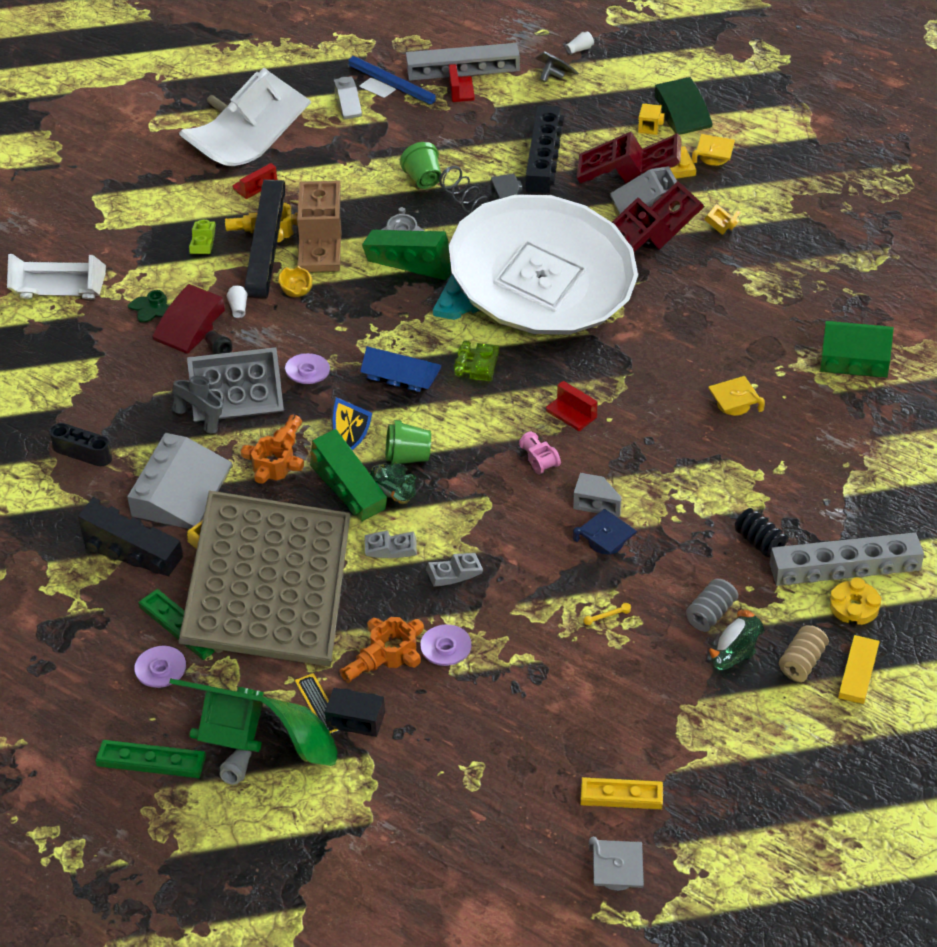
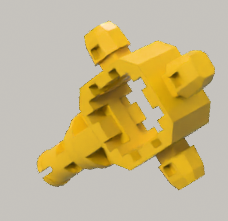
M287 203L283 205L281 217L283 221L280 223L277 242H281L283 238H289L293 235V225L298 226V213L292 214L291 205ZM257 213L243 215V218H225L226 232L245 230V232L250 231V233H254Z

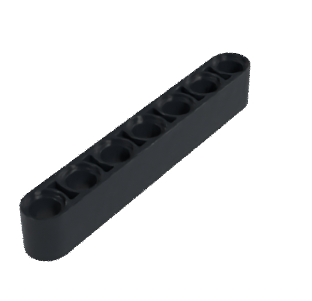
M263 180L245 281V291L248 293L247 298H268L286 192L284 180Z

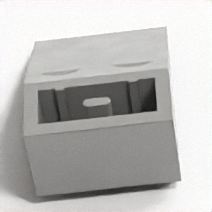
M669 166L650 169L610 193V197L619 215L637 197L650 208L677 180ZM676 205L672 211L678 210L680 205Z

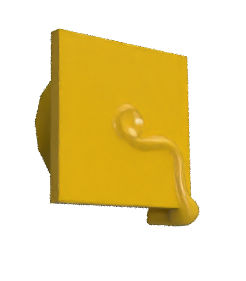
M701 134L697 150L692 152L693 163H697L698 155H700L702 162L708 165H722L728 160L730 161L735 140Z
M745 376L708 387L717 401L718 408L728 415H742L755 403H758V412L764 411L765 400L758 396Z

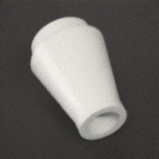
M588 31L581 32L570 43L566 44V50L571 55L591 49V46L594 45V39Z
M242 286L231 287L226 295L235 318L245 316L248 293Z

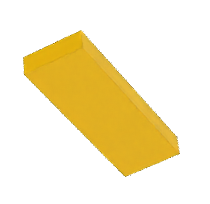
M854 635L838 698L860 704L865 703L879 647L878 640Z
M582 777L581 805L662 810L663 782Z

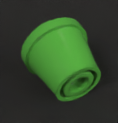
M418 142L409 146L400 157L402 170L410 175L419 188L427 189L439 183L442 173L438 161L439 153L435 145L429 142Z
M393 420V424L388 425L385 459L390 461V466L398 467L399 464L429 461L431 430L402 423L401 420Z

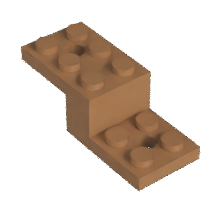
M340 180L299 183L297 216L299 232L298 266L308 272L340 271L342 236Z

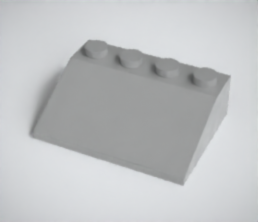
M276 347L187 357L189 380L192 376L208 378L210 380L209 390L223 402L222 414L219 416V419L284 412ZM192 405L194 422L205 421L204 411Z
M165 433L127 496L131 516L191 529L203 520L209 490L219 491L232 467V462L187 437Z

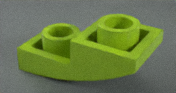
M199 220L194 223L192 240L189 245L190 254L211 253L215 235V222Z

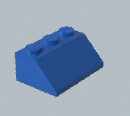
M367 346L360 372L366 373L368 379L380 381V377L388 379V384L400 387L401 383L408 384L407 389L420 392L421 388H430L441 369V365Z

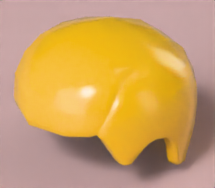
M299 266L294 269L285 267L279 274L278 282L283 292L289 297L304 296L312 288L313 279L310 273Z

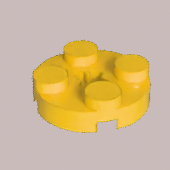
M853 578L851 581L838 584L831 591L830 609L835 617L843 622L849 623V620L857 621V625H863L877 617L882 599L877 590L865 583L863 579ZM851 600H856V601H859L860 604H859V605L856 604V603H853V604H852V603H850V602H851Z

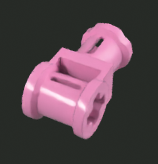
M532 431L527 432L519 440V446L528 452V461L537 474H542L545 469L552 466L558 467L561 465V459L557 450L546 441L541 443L536 433Z

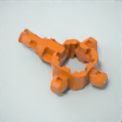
M293 414L290 415L285 426L276 430L273 437L265 436L259 439L256 446L244 445L242 447L241 456L252 460L254 477L257 483L263 484L268 479H283L289 470L302 471L304 460L293 456L292 446L295 444V433L302 425V419L296 415L294 418ZM272 454H275V457H278V460H273V462H270V459L266 458L267 456L271 457Z
M390 617L384 622L378 618L370 619L367 622L368 631L371 633L370 646L361 649L360 654L356 656V660L341 668L339 672L343 680L350 683L362 672L375 671L381 664L388 668H398L405 663L409 667L415 668L421 663L420 655L417 652L416 637L424 630L423 622L415 619L406 623L400 617ZM388 637L392 639L402 637L403 642L399 644V648L395 646L393 648L390 646L385 648V643L389 641Z

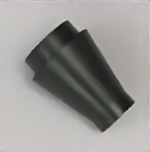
M209 331L205 335V341L209 344L214 354L232 352V342L228 337L217 334L214 331Z

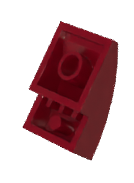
M188 284L166 310L152 336L153 340L188 354L205 338L209 331L213 330L212 323L225 311L223 297Z

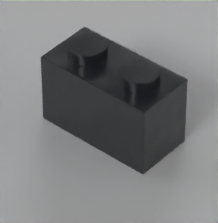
M333 688L325 710L327 728L377 737L385 715L384 697L373 693L367 694L350 689Z

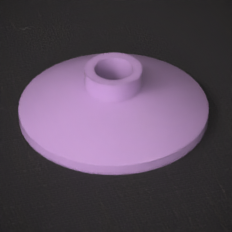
M306 353L290 358L286 363L285 371L287 376L295 382L313 384L324 380L328 376L330 366L323 357Z
M435 626L423 635L420 645L421 652L428 661L436 665H454L463 661L469 655L471 639L468 633L458 626Z
M170 646L150 648L143 652L135 663L137 679L144 685L155 688L171 685L169 683L170 678L179 680L186 670L184 655L178 649Z

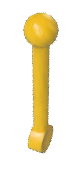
M623 603L620 608L593 617L585 616L583 622L585 625H591L593 621L621 612L628 614L631 611V605Z

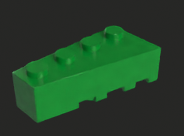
M371 230L362 243L368 262L446 281L452 273L449 241L446 231Z

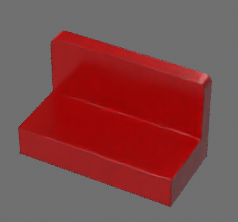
M456 64L449 65L452 102L474 101L472 77H458Z
M270 163L245 176L239 182L232 185L233 190L245 199L261 192L263 180H278L276 166Z
M562 381L557 385V399L546 406V412L577 431H581L597 418L598 401L567 382Z

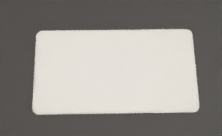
M369 78L359 86L384 98L396 90L373 78Z

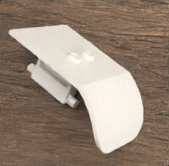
M263 68L259 73L256 72L230 99L232 102L214 121L201 127L182 129L179 135L209 158L223 165H243L261 157L306 109L311 101L270 73L266 68Z

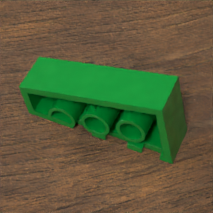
M337 429L312 440L310 466L345 503L353 515H356L362 522L385 510L387 496Z

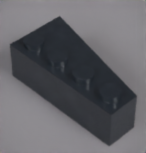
M92 497L78 515L85 549L169 577L183 558L180 540L154 527L149 530L141 523V520L134 517L129 520L119 514V509L113 506L108 509L100 505L101 500Z

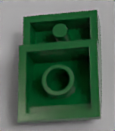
M691 77L655 85L654 98L659 105H662L664 118L675 134L681 135L713 126L703 97Z

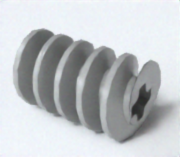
M723 579L712 580L686 609L689 623L700 631H709L710 627L714 626L717 620L722 617V614H725L733 602L738 599L737 590L728 581Z

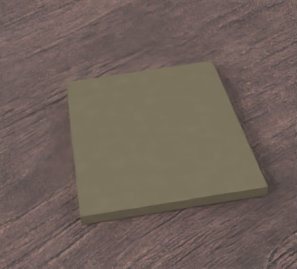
M209 490L179 644L331 667L351 513Z

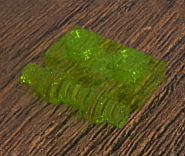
M463 341L458 349L459 357L454 363L455 375L462 376L463 372H467L470 375V379L492 381L499 354V345L477 343L476 349L470 348L471 343L469 341Z

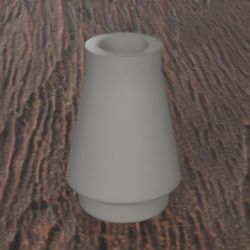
M236 749L220 766V777L223 781L235 785L244 780L251 751Z

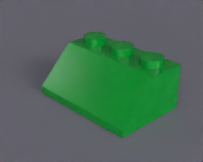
M826 321L820 372L888 378L894 327Z

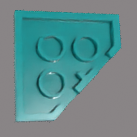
M452 274L433 309V316L455 320L461 318V314L470 311L472 313L481 311L471 304Z

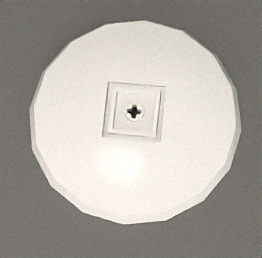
M512 195L484 203L459 222L449 244L452 274L471 304L500 324L532 334H573L601 325L629 301L638 277L633 248L615 224L585 205L552 195Z

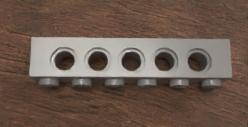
M915 532L772 547L770 567L776 586L920 571L924 552Z

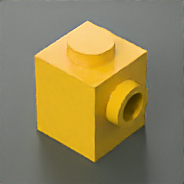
M642 103L638 133L658 134L659 126L664 124V114L661 113L662 105Z

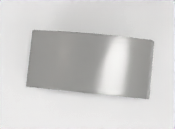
M388 530L365 535L366 556L376 558L417 555L415 533L413 531L390 536Z
M476 553L453 554L451 561L428 562L426 571L434 587L468 580L482 574L483 568Z

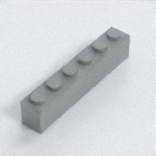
M517 43L406 52L408 79L421 80L449 77V65L453 64L457 66L458 76L520 71Z

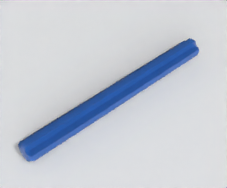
M352 56L348 60L350 67L427 104L432 105L436 101L435 94L356 56Z

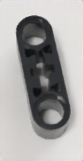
M57 423L49 429L53 450L56 453L100 467L111 463L112 453L107 437L65 423Z

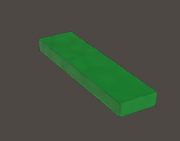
M156 589L138 602L139 608L179 640L185 611L159 589ZM185 645L202 660H205L215 652L212 648Z
M102 740L95 762L98 767L200 778L206 754L205 751Z

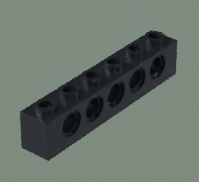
M537 105L526 170V192L550 193L551 185L555 184L560 138L564 122V115L560 114L559 106Z

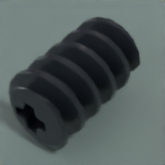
M748 508L739 515L735 522L736 532L741 534L744 539H747L751 545H754L766 557H771L772 547H782L788 542V535L782 534V530L775 528V524L769 522L767 517H762L760 511L754 512L752 508Z

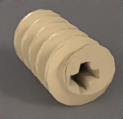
M806 625L801 627L779 660L781 671L793 681L804 682L811 673L812 668L816 665V661L820 659L821 654L825 651V646L829 643L827 635L815 626Z

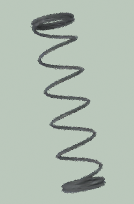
M450 166L440 175V185L445 191L452 194L456 202L462 204L465 212L472 213L475 203L481 198H486L487 202H489L487 196H482L474 202L471 212H469L463 204L473 201L479 194V188L472 186L467 189L460 202L455 198L454 194L460 193L468 187L470 183L469 177L463 176L462 170L458 166ZM451 169H458L460 171L459 179L453 185L445 186L444 180L447 173ZM467 178V186L459 192H454V187L459 184L461 179ZM477 188V195L472 200L463 202L468 190Z

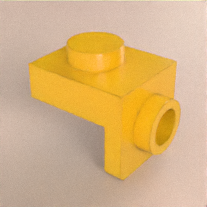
M716 204L704 220L723 235L727 229L732 231L739 221L736 218L741 212L737 210L731 216Z

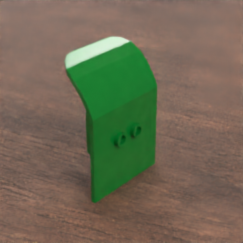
M170 678V684L206 691L199 729H191L190 738L235 749L259 752L261 742L255 741L254 737L264 703L281 719L301 759L305 762L327 766L336 764L337 748L331 733L315 713L307 707L263 697L264 692L238 687L237 691Z

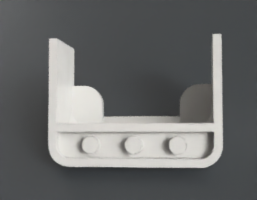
M8 254L7 288L16 294H20V298L32 299L33 295L82 296V299L93 300L95 296L100 295L106 265L94 255H89L88 263L23 262L15 255Z

